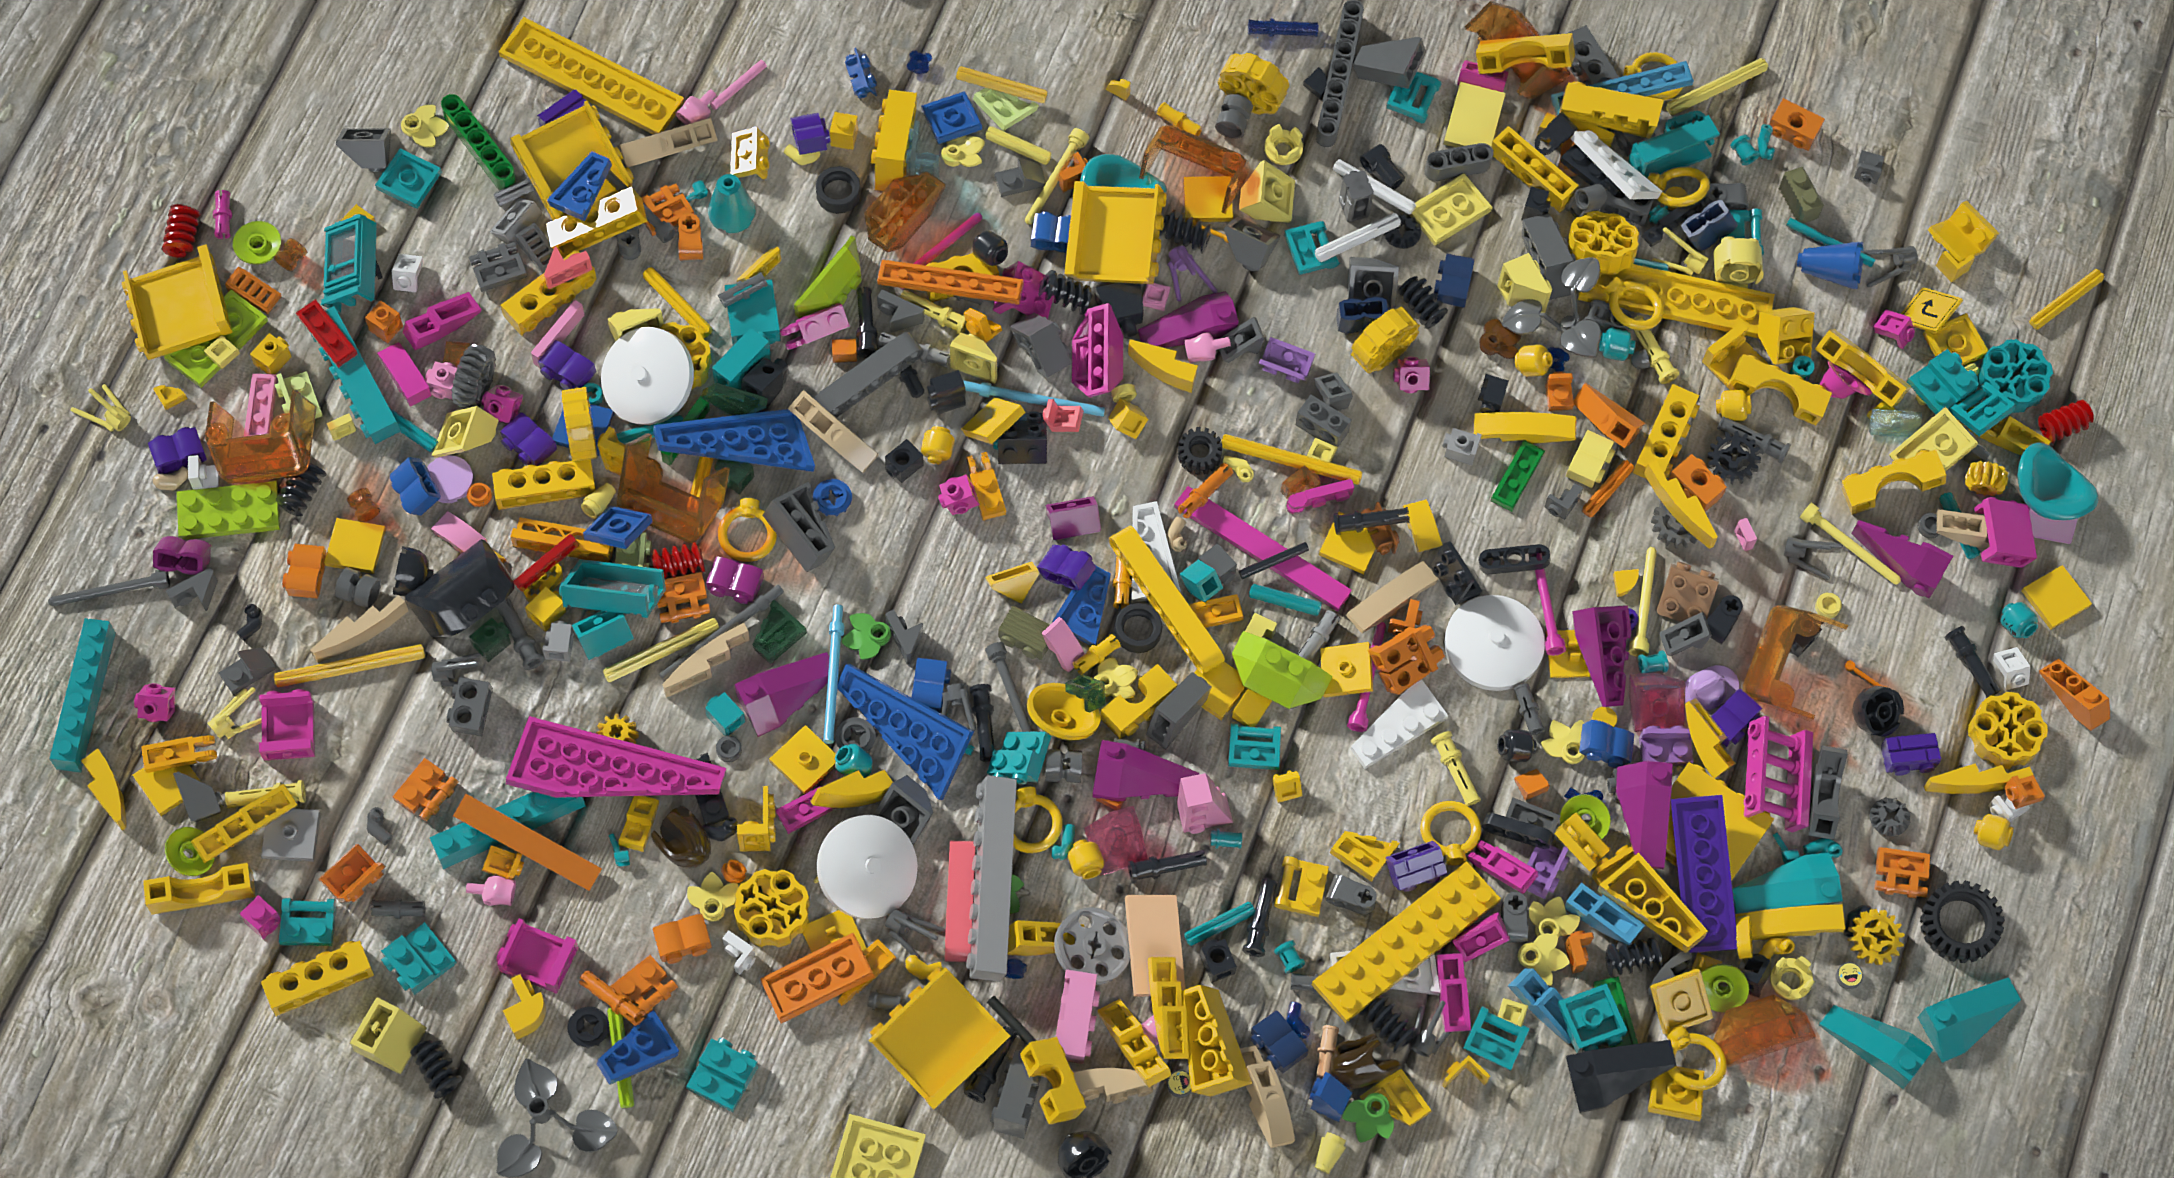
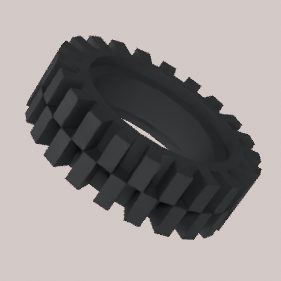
M1958 880L1953 881L1951 885L1949 883L1943 884L1927 900L1922 909L1923 914L1920 916V922H1923L1920 928L1922 933L1926 932L1924 937L1926 943L1931 941L1932 945L1930 948L1933 951L1936 949L1941 951L1940 957L1944 958L1948 955L1950 956L1949 961L1955 962L1956 959H1960V963H1966L1968 960L1975 962L1979 958H1984L1999 942L2000 936L2004 932L2002 924L2005 922V918L2000 916L2003 911L2002 907L1995 905L1998 902L1995 896L1993 898L1988 896L1990 893L1988 889L1982 892L1979 890L1981 885L1975 883L1972 887L1970 886V881H1964L1962 884H1959ZM1952 901H1964L1974 905L1982 914L1985 922L1983 936L1971 943L1957 942L1950 938L1941 927L1940 912L1942 907Z

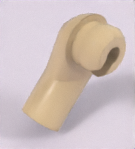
M182 466L174 475L156 474L153 477V484L160 490H177L188 479V470Z
M1175 517L1166 533L1170 548L1176 552H1181L1187 547V541L1180 534L1186 524V521L1181 517Z

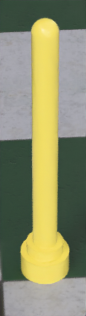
M1078 128L1072 130L1068 137L1069 146L1025 218L1026 224L1031 225L1034 223L1035 214L1040 213L1058 183L1059 173L1067 168L1076 151L1087 144L1089 136L1083 130Z
M1812 502L1799 517L1805 523L1809 522L1812 525L1815 523L1891 583L1896 585L1901 582L1899 575L1821 516L1822 513L1818 511L1819 508Z
M1654 547L1647 549L1636 636L1633 637L1629 644L1628 652L1635 657L1642 654L1648 656L1650 644L1646 638L1657 554Z

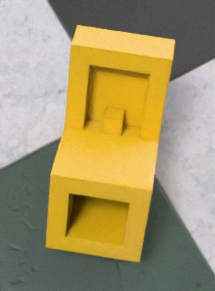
M521 974L511 978L521 1002L503 1010L516 1040L537 1030L546 1016V1004L542 993L535 994L530 981L524 982Z

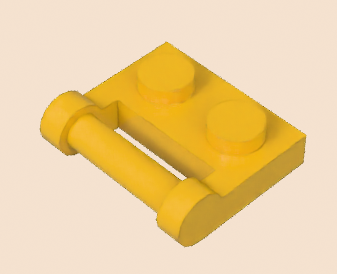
M1285 856L1282 863L1284 871L1279 895L1275 898L1274 906L1287 911L1319 917L1329 866ZM1294 870L1302 871L1296 901H1291L1288 897Z

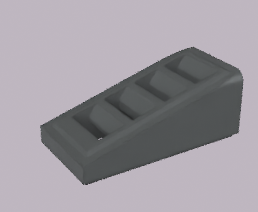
M533 223L518 232L516 240L518 245L543 274L548 263L544 266L542 263L551 257L554 249L537 224ZM539 242L541 243L539 246H537V247L534 248L533 250L531 249L533 246H535V245L538 244ZM545 250L548 251V252H546L545 254H543L542 256L537 257V255L541 254V253L544 252Z

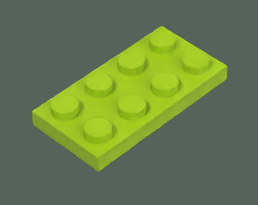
M230 290L224 296L233 333L224 337L240 350L268 322V318L233 290ZM216 339L164 356L167 363L200 388L221 369L204 353V350Z
M271 481L177 491L178 537L183 540L280 530L279 504L276 501L278 496L277 482Z

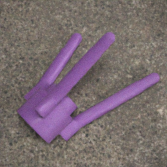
M1178 246L1169 252L1171 261L1167 265L1171 271L1178 302L1181 301V294L1176 269L1179 271L1188 269L1192 275H1195L1197 272L1212 292L1218 293L1213 283L1197 265L1185 246Z

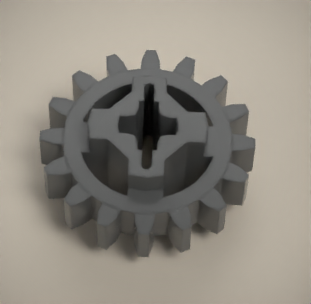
M1661 501L1659 507L1655 508L1654 516L1651 519V523L1655 524L1652 531L1659 532L1657 539H1666V546L1670 542L1674 543L1676 549L1680 543L1685 548H1688L1690 542L1695 544L1698 539L1676 522L1677 520Z

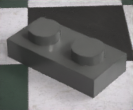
M1512 798L1505 817L1546 828L1554 834L1561 815Z

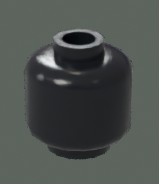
M984 231L973 240L972 249L974 256L986 265L995 266L1001 264L1008 256L1006 240L993 231Z
M1508 729L1499 737L1497 750L1507 762L1524 763L1530 760L1532 754L1536 753L1537 743L1527 730Z

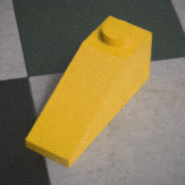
M1015 921L1009 925L1007 955L1034 956L1055 954V935L1061 923ZM1070 933L1063 934L1064 942L1068 945H1074V936Z

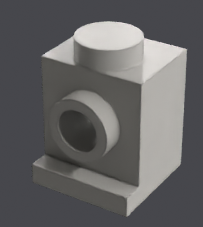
M1453 428L1451 434L1446 433L1442 447L1447 448L1444 457L1473 465L1482 434L1477 433L1475 435Z
M555 621L551 624V630L546 632L545 646H543L545 660L570 662L574 639L572 624L564 621Z

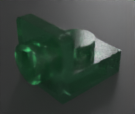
M1080 675L1065 683L1067 693L1084 699L1086 712L1090 713L1105 705V683L1103 681Z

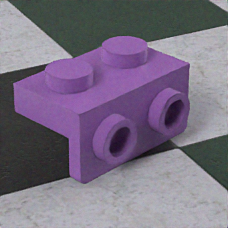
M1270 337L1259 364L1264 365V371L1274 375L1277 374V371L1287 374L1285 379L1299 384L1300 379L1307 380L1316 354Z
M1552 845L1549 849L1535 847L1527 865L1536 869L1539 876L1527 891L1543 899L1546 898L1548 891L1554 893L1560 880L1556 878L1559 870L1564 872L1570 859L1566 856L1568 852L1567 847L1564 846L1563 850Z

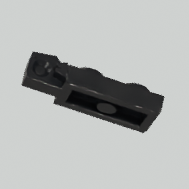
M1576 144L1561 157L1560 162L1589 185L1600 184L1614 196L1620 191L1617 185Z
M1700 201L1689 206L1677 207L1660 219L1657 224L1645 231L1642 238L1650 247L1660 243L1665 233L1663 228L1666 227L1671 232H1674L1680 226L1678 223L1698 213L1696 209Z

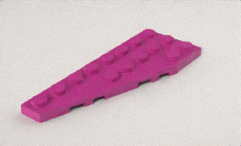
M529 716L507 774L506 784L552 797L719 794L726 774V768Z

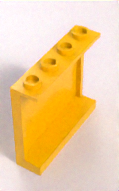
M587 100L584 101V106L523 136L517 134L511 137L510 144L553 221L568 214L550 207L547 199L591 152L609 158L612 164L610 170L628 188L633 185L632 180H634V176L629 167L625 168L621 162L623 157L617 146L613 148L610 142V132L606 126H601L598 120L600 115L594 105L590 106ZM605 179L594 203L617 194L619 191Z
M1075 181L1064 273L1067 278H1073L1074 281L1154 284V279L1159 274V264L1156 262L1157 253L1161 252L1162 246L1159 233L1164 227V217L1161 216L1162 207L1166 206L1167 200L1166 193L1159 184H1155V188L1087 186L1083 181Z
M207 244L197 247L199 257L131 278L126 270L123 271L125 281L122 282V287L126 296H129L126 305L129 313L133 314L134 317L130 322L134 333L138 334L135 343L140 353L144 352L148 360L219 338L221 335L225 336L233 333L215 260Z
M1688 762L1672 785L1671 799L1723 795L1732 881L1763 835L1770 828L1774 818L1766 811L1749 818L1744 817L1745 795L1735 793L1728 788L1724 781L1714 779L1701 766ZM1670 800L1665 859L1677 867Z
M937 967L927 977L930 982L923 989L917 986L908 995L911 1000L904 1007L901 1004L897 1005L889 1013L891 1019L885 1025L880 1022L869 1032L872 1035L869 1042L886 1057L933 1110L1010 1037L1008 1032L946 967L943 970Z

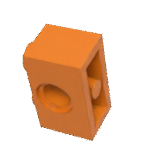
M1783 98L1769 125L1773 127V136L1782 138L1792 143L1795 147L1809 152L1823 126L1825 118Z
M1693 454L1672 470L1668 479L1669 481L1677 478L1686 497L1690 498L1696 495L1705 512L1723 497L1727 488L1724 481L1718 475H1714L1707 468L1706 464ZM1694 480L1701 481L1704 485H1697Z

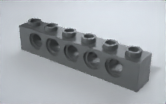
M1587 25L1569 32L1573 35L1575 57L1570 67L1573 76L1578 77L1579 81L1586 84V86L1620 78ZM1607 128L1608 131L1615 134L1619 149L1623 150L1627 157L1631 154L1633 144L1648 140V138Z

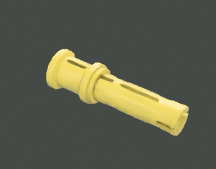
M907 289L902 291L900 298L924 308L925 315L937 320L940 326L952 328L957 331V334H964L967 330L965 317L953 311L952 307L945 306L943 308Z
M1643 316L1633 318L1634 320L1645 321ZM1634 330L1650 358V367L1654 368L1659 375V382L1667 384L1676 379L1679 375L1678 369L1673 367L1669 360V354L1666 351H1662L1651 330Z
M1443 732L1435 736L1431 743L1436 745L1441 756V763L1444 766L1447 765L1465 801V805L1472 806L1481 801V798L1478 796L1461 761L1462 753L1460 750H1457L1451 738L1453 736L1452 732ZM1458 773L1461 774L1462 779H1463V781H1464V783H1465L1467 789L1465 788V786H1464V784H1463V782H1462V780H1461V778H1460V776H1459Z
M298 780L297 783L284 784L295 801H300V803L306 802V790L303 780ZM276 783L273 787L226 792V806L228 809L246 806L282 785V783Z

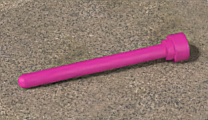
M980 213L972 215L913 264L926 266L982 220V215Z
M1537 553L1536 558L1538 561L1542 560L1541 553ZM1545 569L1535 570L1548 633L1545 642L1546 653L1552 656L1560 655L1566 651L1564 639L1557 632Z
M1384 622L1376 625L1371 648L1382 645L1386 629ZM1372 660V676L1374 680L1376 667ZM1370 692L1360 693L1356 711L1349 716L1347 727L1352 731H1367L1369 719L1367 718L1366 709Z

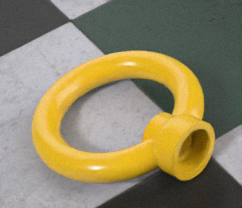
M1645 53L1639 56L1632 65L1625 66L1623 77L1642 72L1641 67L1648 62L1657 61L1667 66L1678 62L1664 53ZM1682 88L1646 97L1669 100L1677 96Z
M1677 167L1661 175L1650 173L1648 180L1664 191L1667 181L1673 178L1689 176L1697 179L1700 182V187L1695 193L1686 197L1675 198L1667 196L1662 192L1657 199L1660 203L1670 207H1685L1697 203L1708 193L1710 182L1707 175L1696 168Z
M1615 277L1606 287L1604 292L1609 295V308L1613 316L1624 326L1634 330H1649L1658 325L1662 320L1664 313L1663 303L1658 294L1649 286L1635 281L1622 282L1618 277ZM1626 291L1639 292L1652 302L1654 314L1645 321L1634 320L1622 312L1618 299Z
M754 498L741 499L740 507L729 511L722 518L718 527V541L721 548L728 556L741 562H754L764 558L773 549L777 539L776 532L762 516L765 511L759 508L760 501ZM741 516L745 518L757 517L764 523L767 529V539L761 548L753 552H742L730 544L727 532L730 524L736 518Z
M1035 787L1018 789L1016 791L1015 813L1022 807L1027 808L1036 804L1041 805L1049 811L1052 817V829L1045 839L1036 843L1023 842L1014 834L1013 848L1024 853L1042 852L1050 848L1060 836L1063 825L1061 812L1052 800L1037 794Z
M1443 801L1433 805L1426 811L1421 820L1420 831L1424 843L1434 841L1440 846L1442 855L1446 858V864L1455 866L1465 863L1466 854L1479 842L1481 823L1477 814L1469 806L1457 801ZM1445 811L1461 813L1468 819L1471 825L1469 839L1462 845H1441L1431 834L1430 827L1434 817Z
M1684 1026L1678 1027L1669 1033L1667 1039H1671L1674 1056L1678 1050H1682L1690 1044H1698L1707 1048L1716 1060L1715 1072L1711 1077L1704 1080H1693L1684 1076L1677 1066L1670 1069L1668 1073L1676 1083L1690 1090L1703 1091L1711 1089L1721 1082L1726 1073L1727 1062L1723 1050L1715 1041L1701 1034L1688 1033Z

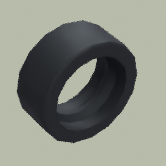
M842 166L830 167L824 170L816 181L817 201L823 209L831 213L841 214L853 210L861 197L858 176L851 169ZM842 180L852 186V193L849 197L835 200L825 195L824 188L832 181Z
M1135 603L1126 606L1116 618L1114 630L1116 640L1118 639L1121 647L1129 652L1138 654L1150 651L1155 648L1161 638L1162 621L1160 615L1147 604ZM1141 616L1150 620L1153 625L1151 636L1139 641L1129 638L1124 632V624L1127 619Z

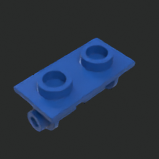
M854 48L856 55H848L845 61L849 76L852 78L858 75V77L851 80L854 94L862 99L867 96V93L871 92L876 97L878 96L875 89L877 81L869 70L871 62L865 53L862 54L857 48Z

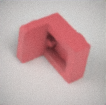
M1049 399L1047 407L1043 411V419L1052 432H1079L1084 411L1081 406H1058L1054 399Z

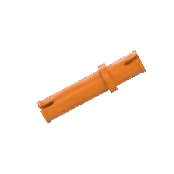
M1222 463L1198 488H1194L1189 493V497L1178 506L1179 514L1187 509L1183 517L1190 518L1199 507H1203L1208 502V498L1233 475L1232 468L1230 467L1224 473L1228 464Z
M590 970L585 971L581 975L580 979L582 980H579V984L608 1004L615 1014H621L633 1025H638L642 1022L645 1012L630 1002L628 996L619 994Z

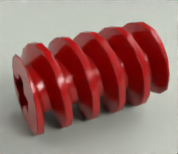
M172 204L170 206L169 218L167 219V227L165 229L166 235L163 238L164 243L161 248L166 255L174 258H183L186 256V253L193 251L194 247L191 244L195 242L193 235L197 233L195 227L198 225L197 218L200 216L198 210L183 204Z
M2083 399L2038 417L2040 431L2045 438L2051 441L2050 443H2053L2055 438L2057 440L2063 439L2064 435L2069 437L2072 435V432L2077 434L2080 433L2081 429L2088 430L2089 422L2093 423L2094 421L2093 411L2090 405Z
M696 542L692 543L691 550L688 549L686 544H683L681 552H679L676 546H673L671 554H669L666 548H663L661 556L656 549L653 550V568L663 569L664 579H667L669 571L673 578L677 577L678 570H680L683 576L686 575L687 568H690L694 574L697 571V566L700 567L702 572H705L702 551Z

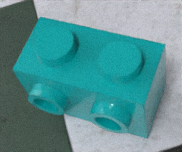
M600 611L572 625L588 660L599 657L605 652L634 639L623 613Z

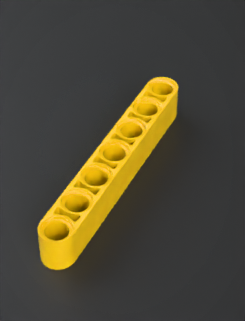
M1130 525L1109 537L1111 548L1153 608L1158 612L1196 669L1201 674H1204L1223 663L1225 659L1222 651L1134 527Z

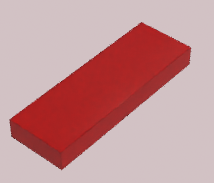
M316 299L296 312L297 317L338 368L358 354Z
M570 533L514 579L513 583L521 592H524L579 546L578 541Z

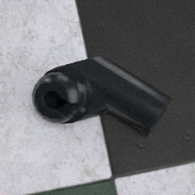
M255 604L246 606L244 610L245 614H247L246 625L236 632L243 641H246L262 626V611Z
M727 817L719 827L703 824V828L707 832L709 839L722 842L736 834L738 821L734 817Z
M1861 905L1847 914L1843 935L1847 937L1853 936V933L1848 928L1856 926L1853 919L1861 918V912L1867 911L1869 913L1872 909L1869 905Z

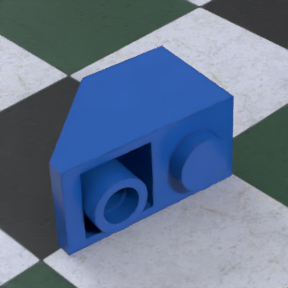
M1325 1072L1323 1079H1316L1311 1090L1309 1099L1313 1102L1310 1109L1339 1122L1352 1092L1331 1074Z

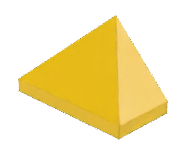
M1028 562L986 576L985 578L993 590L1022 604L1039 572L1033 562Z

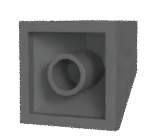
M343 128L336 139V146L361 168H368L371 172L382 171L389 163L391 128Z
M1237 216L1224 228L1236 261L1242 263V266L1250 271H1259L1265 266L1281 236L1240 216Z
M1350 257L1347 299L1364 301L1368 298L1380 297L1387 300L1388 311L1393 308L1395 309L1399 266L1375 258Z
M906 775L891 784L873 815L886 818L899 826L914 846L934 812L927 791Z

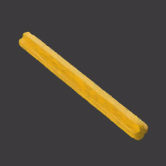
M1224 434L1221 440L1223 448L1341 481L1351 479L1353 484L1359 485L1362 480L1363 473L1360 470Z
M419 644L282 671L274 674V681L277 687H284L424 659L425 651L423 645Z

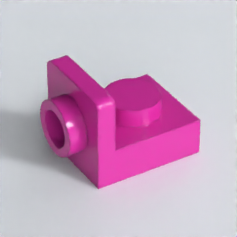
M1885 310L1874 325L1875 333L1896 339L1898 348L1904 349L1915 335L1911 317Z

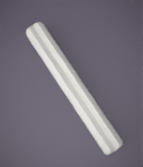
M1340 159L1336 161L1333 170L1343 177L1350 171H1359ZM1367 175L1368 183L1371 184L1374 195L1407 214H1411L1414 211L1416 204Z
M1393 213L1317 248L1315 256L1319 262H1323L1399 227L1401 220L1396 213Z

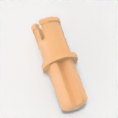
M1326 1025L1322 1028L1321 1047L1317 1049L1319 1053L1317 1076L1323 1078L1325 1072L1331 1074V1057L1336 1048L1339 1028Z

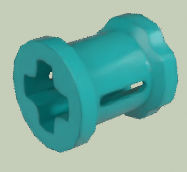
M1747 134L1739 136L1730 144L1732 150H1736L1741 158L1740 163L1742 166H1747L1760 157L1759 151L1755 150L1749 142L1750 137Z
M1807 356L1797 357L1789 374L1798 375L1808 382L1815 367L1813 360Z
M1663 650L1655 655L1644 656L1642 654L1638 656V668L1642 677L1658 671L1666 673L1669 670L1667 655Z
M1294 940L1287 941L1274 950V953L1281 958L1286 974L1299 970L1306 963L1296 951Z

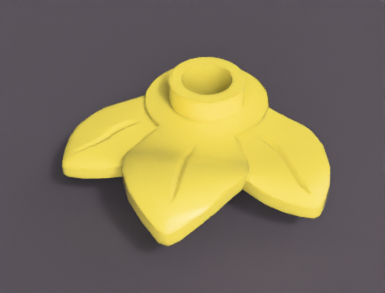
M424 105L419 107L415 113L408 114L403 118L401 129L405 135L413 137L416 144L423 147H434L436 145L435 137L443 135L448 130L449 124L435 117V105ZM411 125H417L414 128H409Z
M966 135L947 141V146L941 151V157L948 166H958L961 164L965 167H973L982 163V160L977 153L984 147L985 141L977 136L966 137Z
M1115 658L1105 659L1098 666V675L1093 678L1092 688L1100 697L1113 696L1116 698L1120 694L1125 700L1135 696V692L1130 685L1137 678L1138 670L1130 665L1119 666Z
M1553 720L1549 728L1550 739L1541 742L1544 751L1552 757H1561L1569 764L1580 763L1585 756L1579 753L1582 724L1584 722L1579 720L1570 729L1566 725ZM1568 750H1575L1577 755H1570Z
M710 872L703 880L701 888L696 886L688 887L687 897L692 906L700 909V914H703L705 920L717 921L724 916L726 908L735 904L738 883H730L724 886L720 878L714 872ZM711 906L718 908L714 913H710L708 909Z
M1561 897L1550 900L1545 906L1533 901L1529 908V918L1536 926V937L1545 934L1543 932L1545 928L1550 929L1552 934L1557 935L1558 938L1560 936H1568L1577 929L1580 922L1579 916L1566 915L1565 905Z
M1546 933L1539 935L1533 943L1522 945L1518 951V960L1524 967L1534 968L1549 986L1553 982L1552 971H1557L1567 966L1569 959L1561 950L1555 948L1558 936ZM1532 950L1535 952L1536 957L1534 960L1526 958L1527 951Z

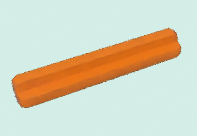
M1623 460L1583 506L1582 512L1590 518L1593 517L1631 474L1634 465L1628 460Z

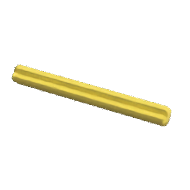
M1760 58L1668 102L1666 109L1670 115L1684 111L1767 71L1768 63L1764 58Z
M711 618L603 670L604 676L608 682L619 679L710 636L719 629V625L715 618Z

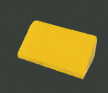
M775 247L766 251L736 281L744 282L760 272L765 277L781 262L780 248Z
M1247 689L1233 710L1232 718L1246 727H1256L1272 701Z

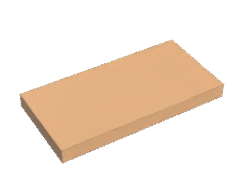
M1127 895L1125 897L1134 997H1151L1148 958L1176 957L1177 981H1181V991L1185 990L1177 895Z

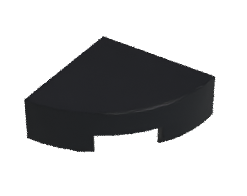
M1318 67L1303 81V86L1319 99L1323 97L1327 79L1323 70Z

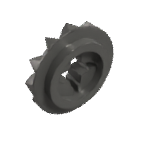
M857 717L843 721L835 732V741L839 749L845 745L857 744L867 752L873 748L876 740L873 726L865 719ZM851 730L856 735H862L860 737V745L854 740L848 741L851 739Z
M1884 797L1876 801L1872 806L1870 821L1879 833L1885 836H1898L1904 833L1911 823V812L1906 808V803H1901L1897 800V797L1893 799ZM1897 811L1894 817L1895 820L1890 819L1884 822L1887 812Z

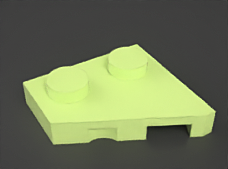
M984 88L975 93L973 98L980 108L1003 131L1038 109V104L1034 101L1029 104L1018 99L1019 97L989 88Z

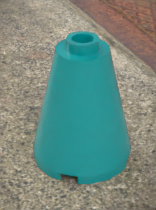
M725 174L717 180L708 206V216L710 222L718 230L722 229L730 234L738 233L751 225L756 214L755 204L739 178L733 174Z

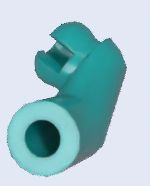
M1767 124L1761 126L1757 144L1760 158L1770 161L1773 159L1775 149L1768 147L1773 127Z
M1065 824L1063 826L1061 846L1054 845L1052 847L1051 857L1053 859H1060L1062 861L1067 858L1068 852L1075 843L1076 828L1074 825Z
M1819 838L1803 845L1805 855L1830 853L1831 858H1838L1843 853V848L1839 843L1827 838Z

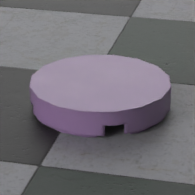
M446 455L436 458L427 467L431 479L439 489L441 498L438 500L439 502L454 503L458 499L467 496V491L473 485L474 476L470 465L464 459Z

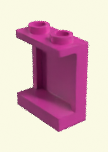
M1990 497L1974 507L1975 513L1984 514L1990 545L1989 548L1981 552L1982 562L2023 568L2037 559L2028 505Z
M296 689L290 693L270 691L264 695H259L262 707V742H259V753L263 761L315 757L314 699L311 692L304 689Z
M519 918L516 925L512 924L508 931L507 938L509 940L505 948L501 947L497 954L496 962H498L499 970L513 977L521 974L524 981L529 980L531 984L557 994L578 951L577 940L568 936L566 939H562L525 924L523 919Z

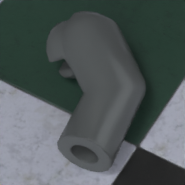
M374 807L367 815V831L383 845H387L392 840L393 835L383 828V810L379 807Z

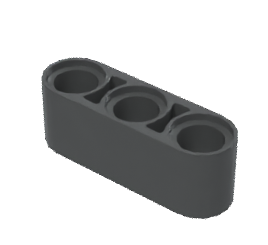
M1478 143L1434 151L1427 157L1424 174L1431 181H1442L1457 178L1463 173L1469 176L1487 172L1491 166L1493 149L1488 144Z

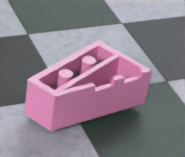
M1206 773L1180 779L1177 808L1184 833L1191 832L1192 834H1197L1205 831V828L1233 823L1226 794L1221 793L1218 786L1215 787L1214 781Z
M1066 970L1056 1037L1064 1048L1067 1062L1084 1064L1085 1056L1090 1057L1092 1041L1088 1040L1089 1031L1094 1032L1096 1016H1092L1093 1006L1098 1007L1100 991H1095L1097 974Z

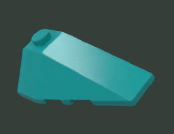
M1830 853L1803 855L1732 889L1735 914L1787 907L1827 905L1843 901L1840 877Z
M2007 977L1926 1007L1920 1013L1918 1019L1939 1059L1944 1063L1965 1054L2021 1001V998L2010 978Z
M1833 1005L1818 1024L1902 1089L1912 1080L1934 1050L1910 1032L1837 1005Z

